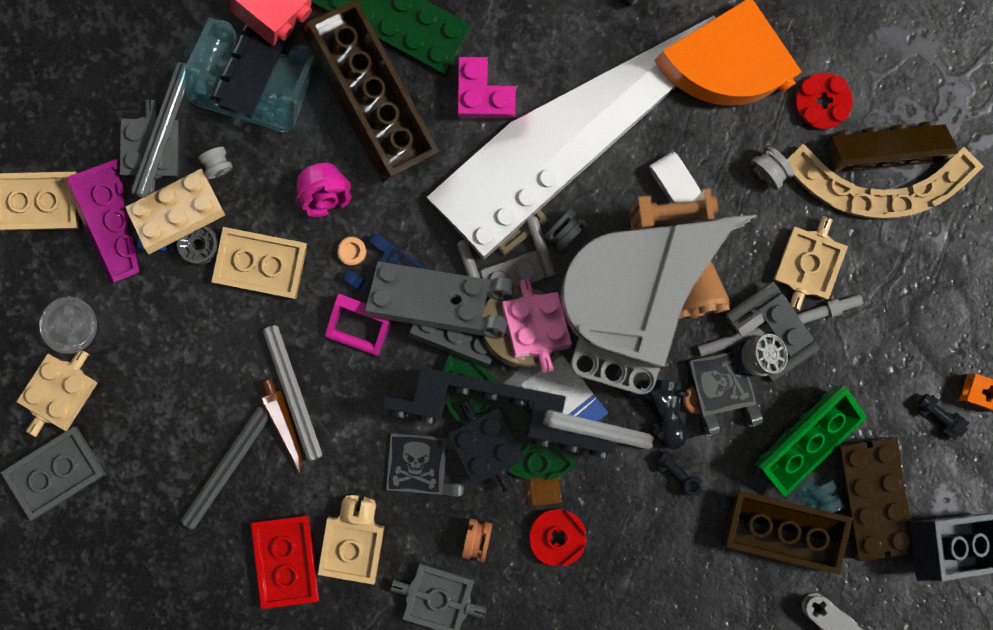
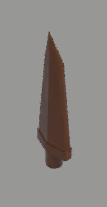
M272 379L261 382L266 396L259 400L300 474L302 452L283 389L276 391Z

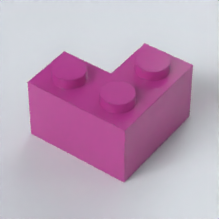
M459 57V120H515L516 86H488V58Z

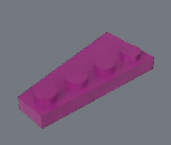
M118 159L64 179L110 284L139 273L133 237L130 236L129 216L127 210H125L123 200V184L120 182L118 169H120Z

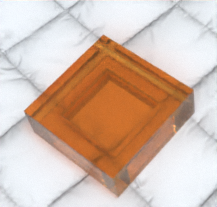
M548 476L530 478L534 506L562 503L559 477L547 480Z

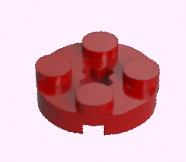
M818 73L812 75L801 84L795 95L794 105L798 117L801 120L803 119L809 127L815 130H830L848 118L853 105V97L843 77L831 73ZM821 94L826 95V98H830L831 103L827 105V109H823L822 105L816 102V99L821 98Z
M561 508L547 510L540 514L534 520L529 533L533 553L541 562L548 565H570L582 555L585 548L586 530L582 521L574 513ZM552 531L565 532L563 536L565 542L562 545L558 542L554 544L550 542L553 538Z

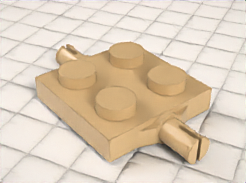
M821 216L817 231H805L793 227L773 280L787 285L794 291L790 305L795 310H800L805 295H814L824 300H829L848 246L835 242L827 236L833 222L831 218L827 219L828 217Z
M78 349L70 363L60 361L47 354L17 400V403L28 408L35 416L26 432L37 437L45 422L47 424H54L65 431L69 429L97 385L96 381L86 376L80 369L89 356L88 353Z

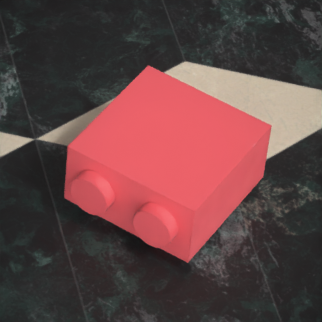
M231 0L230 12L274 46L280 39L286 40L292 33L293 27L299 21L302 23L309 17L312 11L310 8L312 0Z

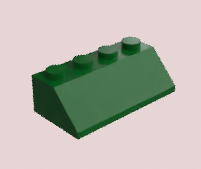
M844 385L834 386L807 413L802 415L800 420L789 431L784 433L767 452L763 453L753 466L783 497H786L867 417L847 387Z

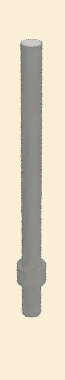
M860 294L842 300L836 298L827 301L824 306L797 315L803 324L826 316L833 318L842 315L845 310L863 305V299ZM768 324L758 326L744 337L736 333L697 347L700 356H705L745 343L754 337L773 334V331Z

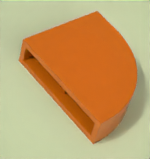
M745 0L664 49L654 60L664 75L687 94L708 103L727 106L753 103L765 98L778 89L783 93L796 84L794 78L802 72L754 0Z

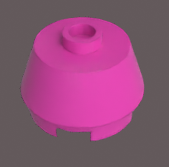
M331 163L315 164L304 169L298 175L296 202L302 207V210L307 211L310 217L329 215L327 210L339 204L341 208H344L352 198L350 194L351 184L335 165Z

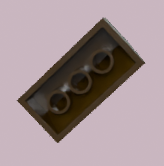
M936 121L918 123L919 127L908 128V124H898L890 126L891 130L880 131L879 127L862 129V133L852 134L851 130L834 132V136L826 141L829 167L835 174L939 163L958 154V149L946 124L936 125Z
M738 490L727 518L722 545L840 575L853 518Z

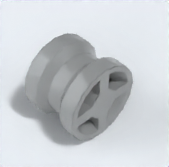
M224 147L211 149L198 157L200 164H203L206 168L205 175L207 179L217 178L233 169L231 162L225 158L226 151Z

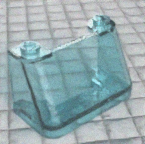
M209 17L184 68L187 98L195 105L277 131L291 132L298 119L316 63L310 48L305 45L293 46L288 55H280L252 118H248L219 108V103L210 99L218 80H221L220 76L228 59L232 57L231 52L237 40L236 32L230 23Z

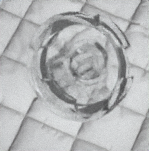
M62 297L54 300L45 308L40 317L39 328L43 340L51 349L59 353L72 354L85 349L92 342L97 330V320L94 311L85 301L76 297Z

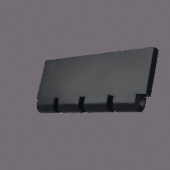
M245 24L241 32L242 35L239 36L231 52L232 57L228 59L221 73V80H218L210 99L219 103V108L252 118L288 38L284 41L280 39L272 46Z

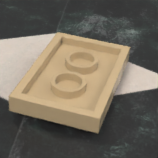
M202 168L125 207L148 254L225 216Z
M77 172L0 173V231L79 229V213L64 182L66 177L77 174Z
M223 227L212 283L297 299L308 244Z

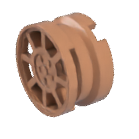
M470 518L462 558L470 559L473 557L477 558L478 562L485 563L493 523L485 522L481 524L476 519ZM482 537L485 538L484 546H481Z

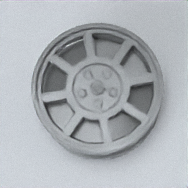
M769 145L764 148V153L760 157L755 156L750 161L752 166L756 165L753 170L758 177L768 182L767 185L773 190H778L783 186V181L786 177L791 178L795 174L786 158Z
M765 334L751 338L746 341L742 348L743 365L753 376L763 377L779 373L787 364L788 353L786 346L774 334Z

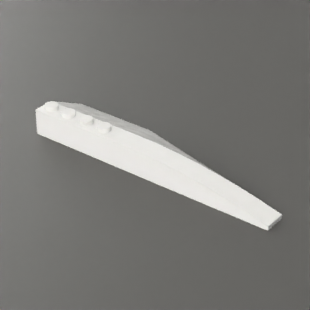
M712 16L510 122L428 195L427 199L476 253L485 260L523 226L530 217L534 216L677 87L664 75L654 60L664 49L706 25L716 17Z

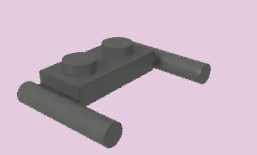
M774 281L726 313L729 320L733 323L756 307L762 313L773 333L784 342L790 357L781 372L768 375L772 382L820 350Z

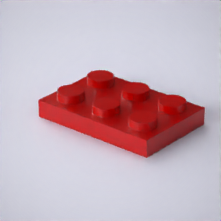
M309 515L252 522L251 528L261 609L318 602L319 592Z

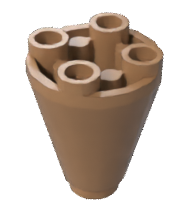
M712 261L709 262L692 287L682 307L679 319L687 317L688 319L705 316V313H720L730 310L729 297Z

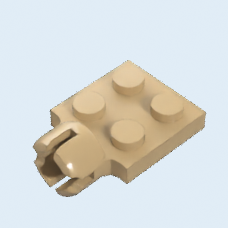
M346 496L342 501L339 517L327 518L318 575L374 585L385 526L375 524L376 503L374 500L364 497V500L361 501L360 511H357L359 496Z

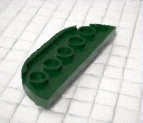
M451 353L447 358L443 372L500 383L484 366ZM450 385L446 404L454 418L461 425L467 419L459 405L464 403L470 413L465 403L470 400L477 415L487 414L500 408L525 456L524 460L511 466L508 470L510 473L524 479L550 480L567 474L579 465L566 450L560 449L561 445L559 443L550 442V447L532 444L533 438L527 436L531 414L522 405L510 403L511 397L500 395L499 401L482 398L483 392L472 389L471 395L453 392L454 386Z

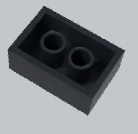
M993 513L969 514L909 522L916 581H948L993 573Z

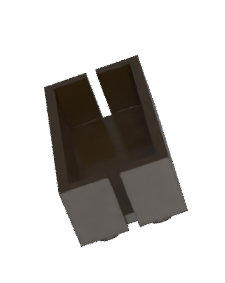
M885 437L864 442L840 444L834 449L844 513L845 516L853 518L848 537L852 558L861 562L885 558V555L893 557L913 554L909 523L912 520L898 438Z

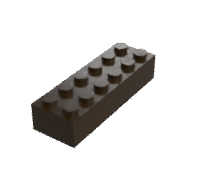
M358 0L347 3L307 22L301 34L382 183L429 160L440 152Z

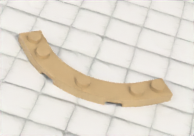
M804 144L787 159L795 174L793 177L814 197L839 211L872 219H895L911 216L939 205L958 192L984 167L965 147H962L958 150V154L952 156L940 169L925 180L901 189L881 190L858 187L839 177L828 169Z

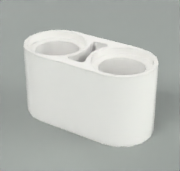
M670 152L649 166L653 177L671 204L694 201L701 193L676 152Z

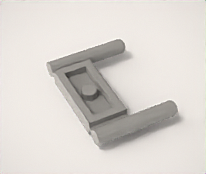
M532 216L527 220L536 251L484 267L480 270H477L468 242L466 240L459 241L457 247L467 276L490 280L503 277L512 280L515 286H520L519 281L521 280L526 281V279H530L532 283L555 275L556 272L538 218Z

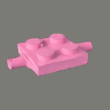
M526 279V281L521 280L519 285L522 297L502 301L501 305L504 319L507 321L506 327L514 358L525 356L539 357L541 371L543 373H546V371L550 372L554 370L550 354L558 350L569 349L572 345L558 292L543 295L533 294L530 279Z

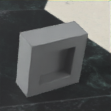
M755 307L733 323L727 316L725 317L729 325L741 337L754 331L760 324L765 322L762 313Z

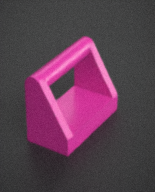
M338 294L325 338L378 357L392 320L369 317L382 322L376 344L336 330L335 327L342 308L366 316L365 309L367 305Z

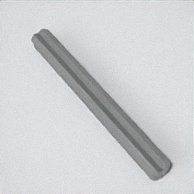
M277 325L269 326L263 329V334L308 461L318 459L322 456V452L281 333Z
M551 410L545 413V419L543 420L546 426L645 449L653 447V435Z

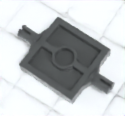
M145 100V117L121 119V176L136 177L157 119L156 100H151V102L150 100ZM175 120L148 195L155 192V180L163 177H178L179 120Z
M422 563L419 564L416 577L410 585L393 580V586L390 590L391 592L407 596V607L403 620L435 630H460L461 623L467 614L484 620L487 608L471 604L470 593L474 579Z

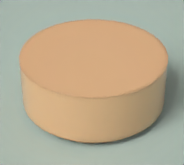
M356 237L345 238L338 246L340 260L349 266H356L362 263L366 257V246Z

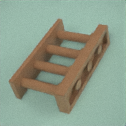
M704 189L691 202L658 206L656 203H651L650 196L638 197L629 211L631 231L652 229V227L712 221L714 214L718 213L716 196H711L710 189Z

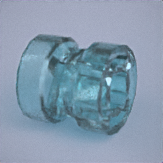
M833 478L820 482L807 490L810 497L816 500V509L834 513L846 506L843 497L839 496L836 492L837 484Z

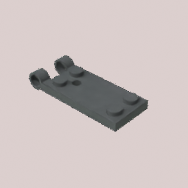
M378 261L365 313L368 317L501 339L505 336L507 321L497 315L483 317L487 297L499 301L511 300L515 283L503 277L490 280ZM460 298L461 303L454 305L451 303V299Z

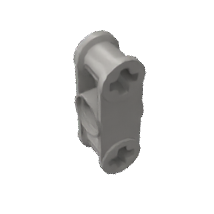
M809 593L803 598L801 603L803 613L820 627V630H862L849 615L822 595ZM814 602L818 603L820 608H822L819 613L814 611L812 607Z

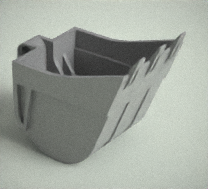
M757 215L610 233L587 244L572 261L564 277L560 293V302L566 325L577 339L571 360L572 371L579 377L635 394L650 392L655 385L659 369L665 366L680 312L692 287L729 233L745 226L744 224L749 223ZM580 356H588L592 360L593 366L589 372H581L577 368L576 364ZM610 364H615L620 368V377L616 381H610L605 376V369ZM639 372L644 373L648 377V385L642 390L636 388L633 383L634 376Z

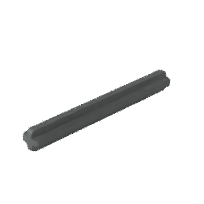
M178 62L175 66L131 188V193L143 198L148 196L193 70L186 63Z
M259 406L181 519V523L185 527L192 530L197 526L270 419L264 407Z

